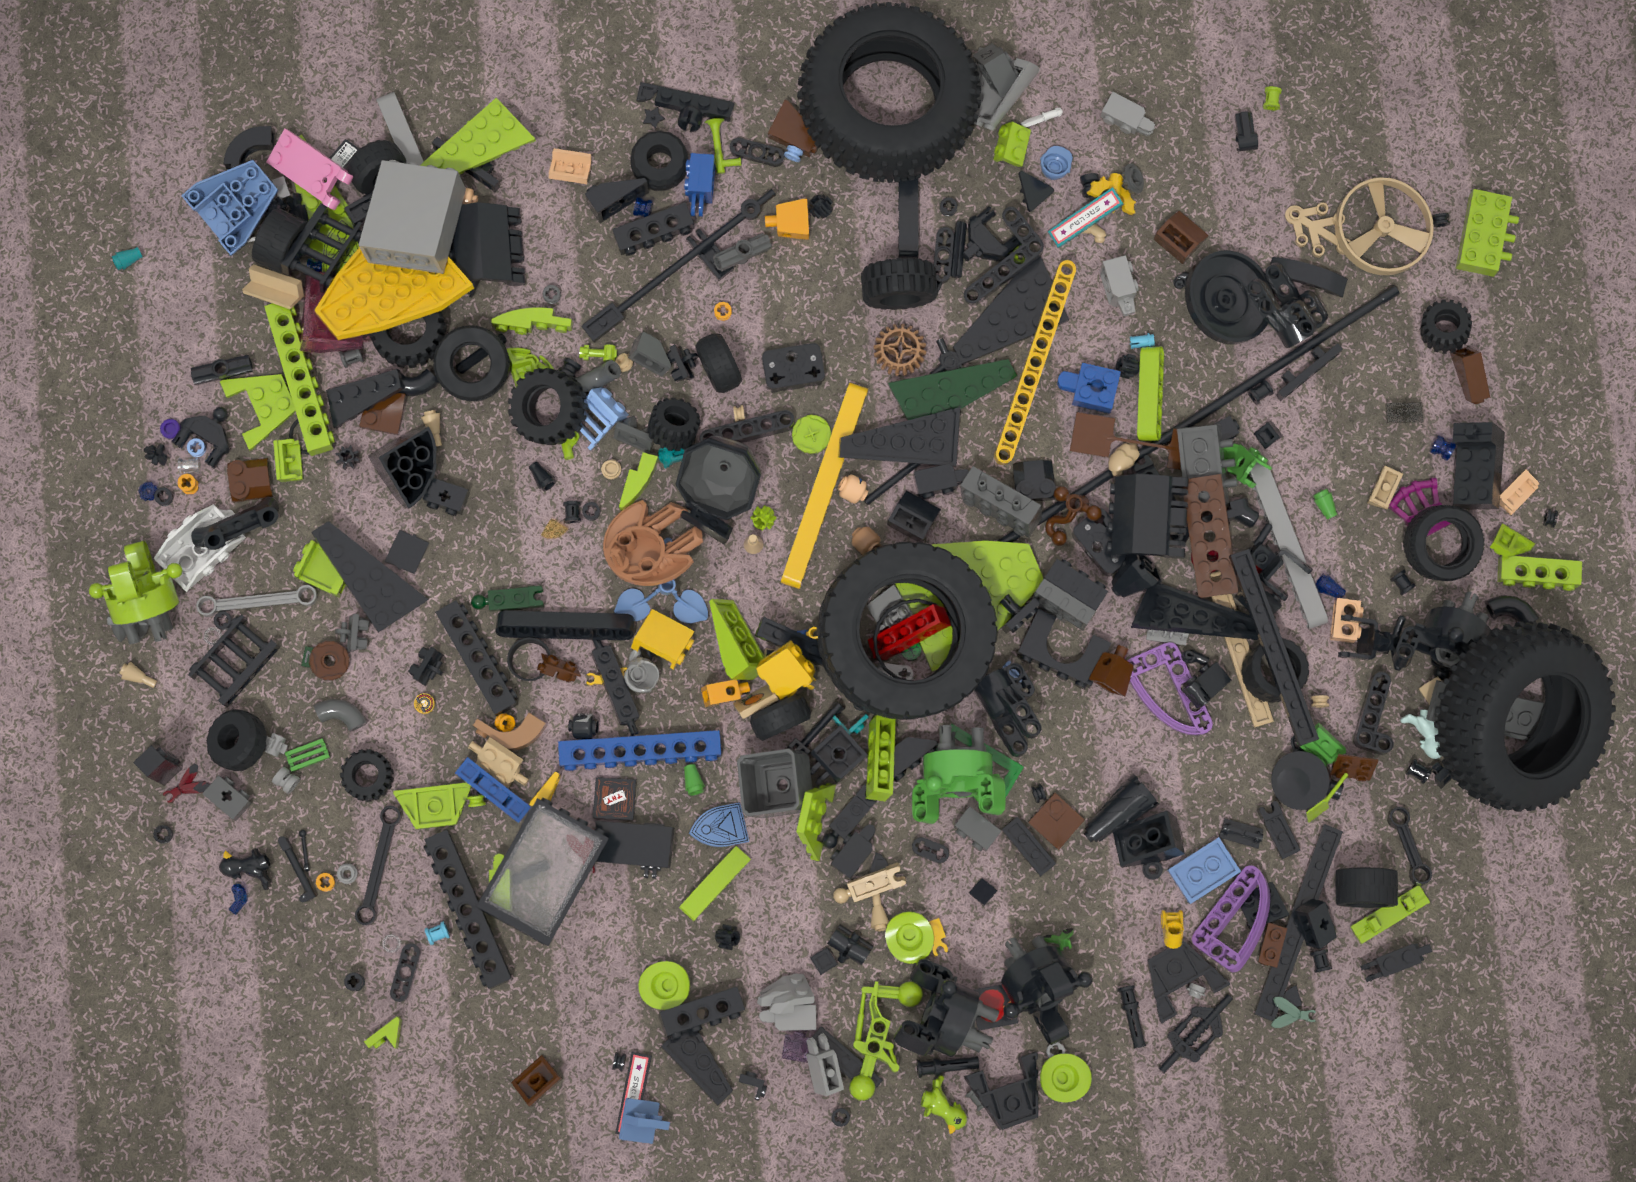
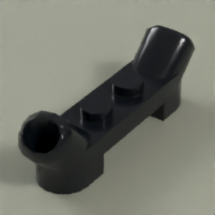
M265 497L259 504L212 525L194 528L191 533L192 542L197 548L219 549L226 545L225 542L258 527L264 529L273 525L278 519L279 505L274 498Z
M1247 498L1231 501L1227 505L1229 521L1235 520L1248 528L1254 527L1259 518V513L1249 507ZM1213 515L1202 517L1205 522H1210ZM1188 524L1184 528L1186 529V534H1170V540L1187 542L1189 538Z

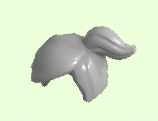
M640 649L638 652L632 650L629 657L630 663L624 674L625 682L635 692L650 693L655 688L659 679V670L651 660L642 657Z

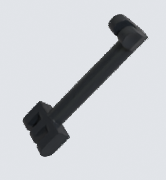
M835 701L831 705V709L800 742L795 738L788 745L787 749H793L796 745L798 747L796 750L804 751L808 755L811 751L807 746L837 713L840 715L845 708Z
M283 836L279 837L278 843L283 852H285L306 892L299 897V900L302 903H306L317 897L302 869L289 839Z

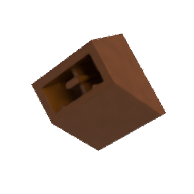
M1178 211L1156 232L1153 240L1180 263L1184 264L1209 235L1181 211Z

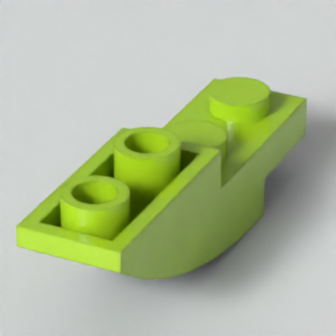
M553 308L518 309L501 314L491 321L492 326L496 328L495 330L499 332L514 330L519 335H526L527 332L532 333L533 326H536V329L539 330L553 328L559 333L572 331L573 327L572 319L555 317Z

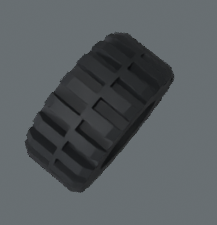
M919 258L886 259L885 261L869 264L861 272L863 301L867 306L875 309L903 310L916 308L933 302L938 294L936 268L928 260Z
M441 311L422 317L426 323V330L418 341L408 345L398 344L392 340L389 328L369 334L374 347L383 359L385 358L388 363L392 365L395 363L401 368H404L405 365H408L409 368H416L415 364L420 363L421 366L427 364L426 360L430 358L432 361L434 359L436 347L447 331L445 319Z
M550 368L534 369V372L529 371L524 374L525 379L519 378L516 382L518 386L516 388L513 387L511 393H513L512 399L509 398L508 404H511L508 414L513 417L511 420L512 425L518 427L516 429L517 433L524 436V439L544 445L563 444L567 439L575 437L576 434L574 432L580 431L583 427L580 425L581 422L586 420L587 416L584 415V410H588V404L584 403V399L587 398L586 394L580 391L583 388L581 384L575 382L576 379L573 376ZM552 388L560 398V411L552 423L542 425L536 416V402L542 392Z

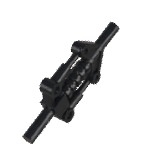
M1226 994L1214 1008L1192 1007L1190 1015L1184 1021H1181L1173 1031L1167 1034V1039L1170 1041L1174 1052L1158 1068L1163 1074L1167 1072L1179 1057L1188 1059L1193 1063L1200 1060V1057L1209 1048L1212 1041L1223 1035L1220 1013L1233 998ZM1193 1017L1202 1018L1203 1020L1198 1022L1199 1025L1197 1024L1195 1029L1193 1028L1191 1033L1187 1034L1188 1037L1185 1036L1183 1041L1179 1035L1187 1027ZM1208 1026H1210L1212 1036L1206 1042H1203L1196 1051L1192 1050L1190 1046H1193V1042H1196L1197 1038H1200L1201 1034L1205 1033L1204 1030H1207Z

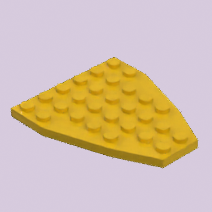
M359 247L335 276L315 308V313L338 340L383 331L442 311L470 292L474 287L449 257L444 274L368 263Z

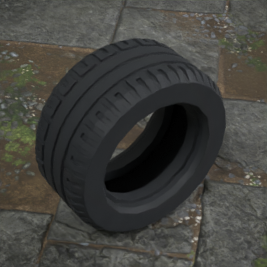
M1451 505L1430 506L1418 512L1406 527L1407 530L1403 540L1405 556L1410 566L1425 578L1437 581L1458 580L1469 575L1482 559L1483 547L1485 546L1483 530L1478 520L1463 508ZM1442 521L1452 523L1459 530L1462 538V548L1459 555L1446 565L1435 563L1428 555L1426 549V537L1429 530L1435 524Z

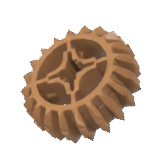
M893 324V330L887 326V334L881 331V338L876 337L875 342L878 343L873 347L876 350L874 357L878 358L876 363H883L881 366L882 370L888 367L889 375L893 370H895V376H899V371H902L903 376H906L907 370L913 374V366L919 369L920 364L918 362L923 363L925 360L922 357L926 355V351L923 350L926 347V343L922 342L924 337H916L919 331L915 330L912 333V326H909L907 330L904 329L905 324H901V329H898L897 325ZM899 336L896 343L885 345L892 337ZM904 337L909 338L914 343L916 348H912V346L907 345L904 341ZM900 342H902L901 347H903L902 353L900 354V358H898L899 353H897V349L900 345ZM884 351L894 355L896 362L890 361ZM915 355L909 362L901 364L904 357Z

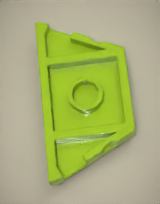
M467 783L397 790L393 791V794L415 829L419 830L457 825L471 786Z

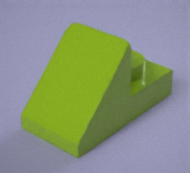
M398 1016L365 1040L364 1043L368 1048L375 1047L377 1049L386 1042L384 1039L387 1037L393 1047L398 1049L402 1019Z

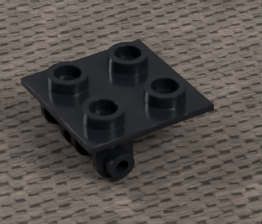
M1273 882L1268 883L1270 907L1265 925L1289 916ZM1259 887L1253 890L1240 907L1247 920L1248 929H1252L1257 916L1260 902Z

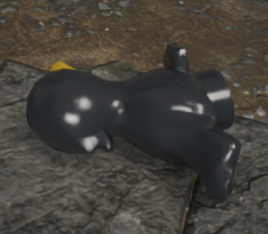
M253 848L251 851L252 855L237 858L225 850L223 859L219 864V870L224 876L235 880L237 878L241 879L240 873L243 872L248 876L259 879L264 890L267 891L272 880L267 875V869L271 868V863L265 853L260 854L258 848Z

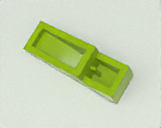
M642 453L638 470L629 469L619 504L620 511L633 504L643 493L656 470L659 461L658 456Z

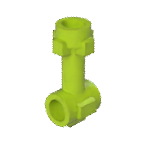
M584 345V347H580L579 358L588 361L589 357H603V362L615 361L617 358L616 346L604 345V350L590 349L589 345Z

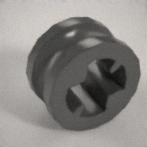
M555 285L546 286L542 293L544 300L549 304L557 303L561 297L560 290ZM550 290H554V293L557 292L553 299H550L549 296L546 297Z

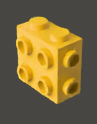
M789 641L760 660L756 667L759 677L767 682L771 692H774L780 700L786 696L788 698L793 696L799 687H806L812 683V678L816 672L813 664L802 655L800 647L794 645L792 641Z

